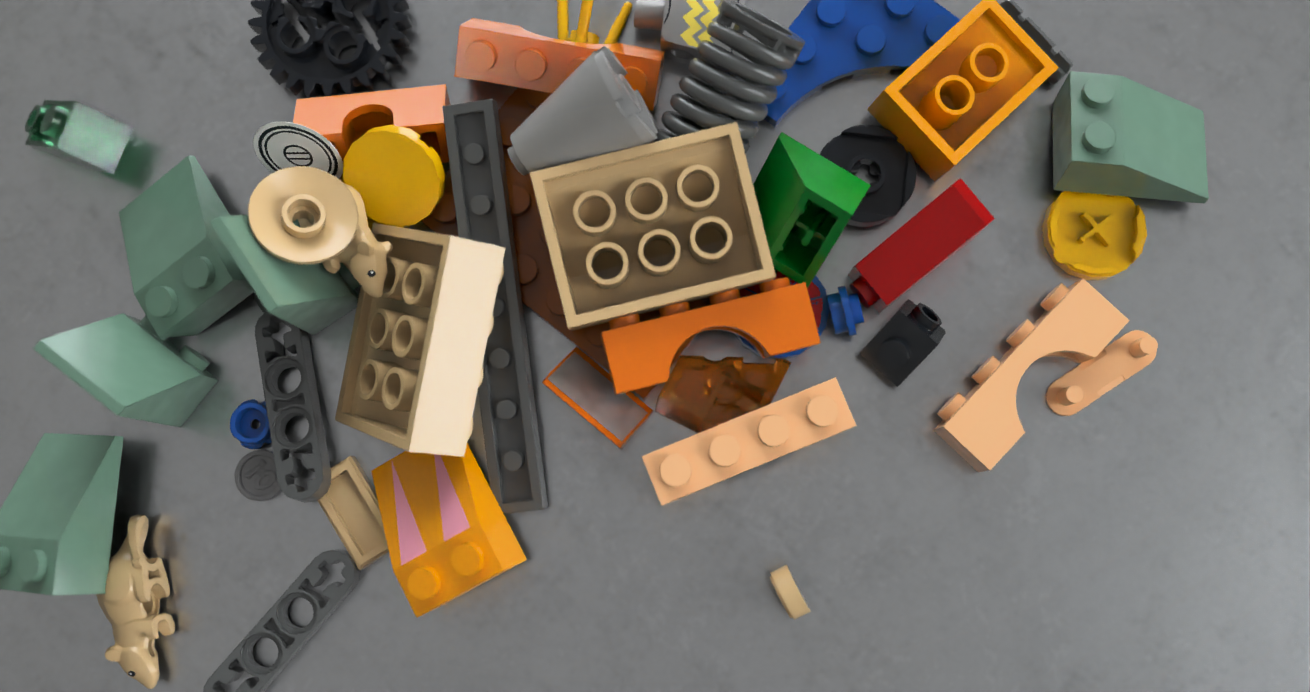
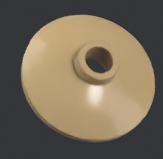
M293 166L271 173L256 186L249 200L248 221L257 242L271 255L294 264H317L336 257L349 246L358 226V207L351 191L334 175L313 167ZM304 218L309 220L312 226L302 228L294 225L293 222Z

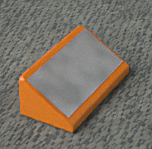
M577 346L542 381L548 389L620 449L626 445L653 412L650 407L631 391L615 395L610 374Z

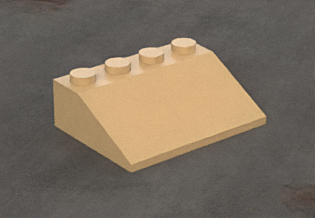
M737 122L530 172L567 326L571 331L607 323L612 319L627 315L659 310L662 307L676 303L692 302L718 293L756 286L771 281L776 277Z
M373 223L371 232L376 241H389L393 245V250L386 257L388 272L384 281L382 296L375 298L367 294L362 286L360 288L335 421L408 452L464 457L467 440L473 431L472 415L477 390L483 380L482 364L487 339L493 329V309L497 289L504 274L503 258L505 247L451 235Z

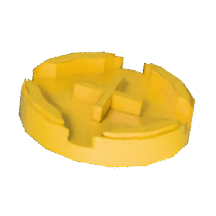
M1063 191L1047 208L1042 224L1044 246L1052 261L1068 275L1083 278L1087 281L1108 279L1126 270L1142 253L1147 237L1143 211L1139 204L1136 206L1132 199L1125 196Z

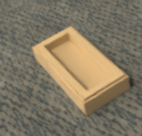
M349 456L330 468L331 485L328 492L317 501L357 568L363 570L387 555L389 550L376 491L356 457Z

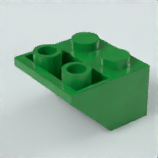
M783 132L778 136L753 187L774 269L797 283L805 282L808 288L871 185Z

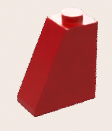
M960 178L859 261L848 274L849 278L853 281L849 284V287L853 294L858 293L860 303L866 308L873 306L880 313L972 241L995 218Z

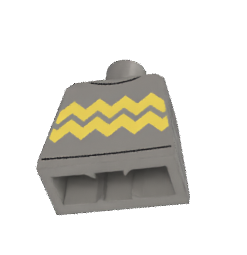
M636 0L634 27L662 30L661 50L666 51V59L689 64L693 58H699L720 68L731 76L737 77L735 73L705 59L697 51L699 43L703 40H708L738 57L740 55L707 33L709 23L715 22L719 16L718 6L721 0ZM733 0L745 6L746 0ZM732 22L731 29H733L735 23Z

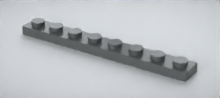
M493 99L442 106L458 236L464 239L505 247L503 258L504 274L497 289L493 309L494 324L492 332L487 339L482 364L483 380L478 388L490 488L504 514L543 510L548 507L498 104Z

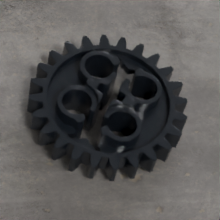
M252 0L251 6L261 17L248 20V25L255 33L259 34L252 38L250 42L258 52H263L258 57V61L266 70L272 69L270 76L279 85L286 82V88L295 96L303 89L308 98L319 97L322 91L325 96L338 95L339 91L343 90L346 94L356 93V87L361 84L367 91L373 92L374 85L371 78L375 75L386 81L391 79L384 67L387 62L394 65L402 64L401 58L394 50L395 47L405 48L410 45L406 35L400 32L412 28L408 15L403 14V12L410 8L407 0H370L368 7L362 13L371 28L377 31V43L380 46L379 51H377L373 44H369L362 33L356 36L353 33L355 31L362 32L363 27L355 14L351 12L353 6L362 0H315L312 2L287 0L300 15L305 13L308 15L306 17L299 16L298 21L310 35V38L303 47L292 49L293 42L300 34L289 19L285 17L286 13L283 9L285 6L282 0ZM320 24L326 25V29H323ZM358 45L352 57L338 59L341 50L346 46Z

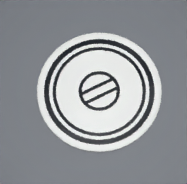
M272 122L259 128L254 135L253 146L255 153L261 163L272 173L293 166L321 169L340 179L343 173V161L337 149L324 136L306 126L292 122Z

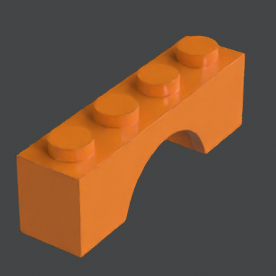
M471 18L459 26L454 77L553 93L594 51L606 46L614 53L628 74L624 77L634 91L638 89L648 109L653 111L658 101L666 51L622 43L591 44L560 40L529 32L517 25Z
M784 277L759 284L760 293L741 298L739 289L709 296L711 304L709 306L691 310L689 301L660 308V318L640 322L639 314H632L608 321L610 330L602 331L600 337L614 394L618 395L667 382L671 363L678 348L686 339L704 331L723 330L737 334L747 340L763 359L820 344L821 341L806 283L790 285L789 277Z

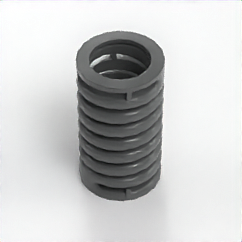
M721 0L718 6L719 16L715 22L709 23L707 33L750 61L740 58L708 40L701 41L697 51L705 59L735 73L743 80L731 76L702 59L693 58L688 64L689 71L701 80L691 76L681 78L679 87L687 95L679 93L672 96L670 104L675 111H666L661 117L663 125L669 131L657 129L658 133L656 136L658 138L652 142L737 122L746 153L750 147L748 139L753 138L759 131L758 121H762L768 114L767 104L772 103L778 95L776 86H780L786 81V70L794 66L806 42L786 27L733 0ZM732 22L735 23L733 29L730 28ZM744 30H745V31H747L748 33H750L752 36H754L756 39H758L760 42H758V41H756V40H754V39H752V38H750V37H748V36H746V35H744V34H742V33H743ZM716 88H718V89H720V90H722V91H725V92L731 94V95L734 96L736 99H733V98L728 97L727 95H725V94L722 93L721 91L717 90ZM717 111L726 114V115L729 116L730 118L724 117L723 115H721V114L718 113Z

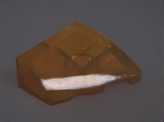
M680 355L669 375L668 381L664 384L658 395L655 412L700 433L771 404L791 362L784 358H776L774 363H743V357H725L718 361H712L704 356Z

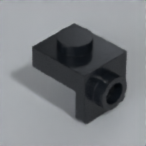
M908 299L863 348L860 354L898 387L938 346L946 331L940 326L942 324L941 319L932 309L922 303L916 305Z

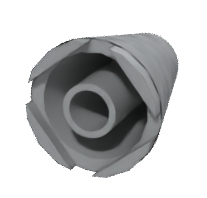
M604 46L594 51L510 135L512 147L508 148V155L515 168L523 176L530 172L648 144L658 138L656 136L658 133L656 124L638 89L635 91L632 89L624 77L628 74L609 48Z

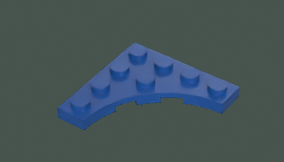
M810 0L788 28L804 39L806 44L794 66L786 70V81L782 85L776 86L778 95L772 103L767 104L768 114L764 120L775 128L803 100L821 90L824 85L849 75L857 77L867 74L889 73L891 69L906 70L955 26L960 19L934 0Z

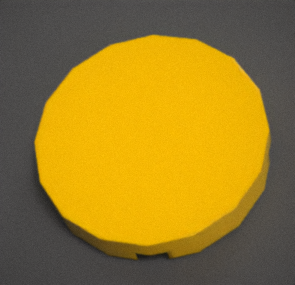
M395 125L374 127L351 144L343 159L344 183L352 186L360 193L367 216L381 224L396 227L415 225L432 213L444 194L446 175L440 156L432 146L428 148L425 142L419 139L421 137L419 134L409 128Z

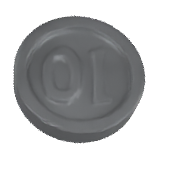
M256 450L246 454L239 461L235 470V483L240 493L246 498L254 501H267L275 498L282 492L277 480L273 452Z

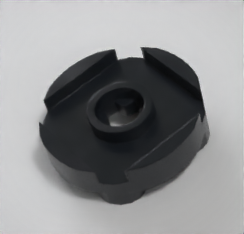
M874 125L852 126L828 142L820 153L821 156L850 173L858 172L861 164L869 165L871 174L878 175V182L870 183L871 186L849 220V225L870 227L892 220L907 203L914 191L916 183L915 161L910 151L907 153L904 146L897 141L898 137L885 128Z

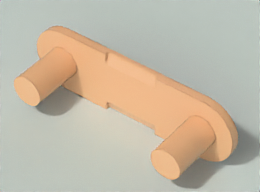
M1140 330L1124 334L1106 346L1095 358L1079 364L1052 382L1046 391L1048 407L1060 416L1076 414L1152 363L1157 354L1158 343L1156 339Z

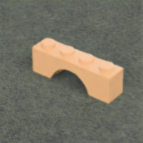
M1082 278L1069 287H1066L1063 283L1056 286L1040 303V306L1046 311L1034 323L1026 319L1006 339V342L1012 347L1001 359L998 360L992 355L972 375L977 384L964 397L957 392L938 411L937 414L943 420L933 431L977 472L990 471L1025 434L1017 413L1016 393L1021 377L1034 361L1043 357H1059L1079 364L1091 360L1130 321L1085 279Z
M835 377L641 457L660 504L663 506L757 466L842 433L857 425Z

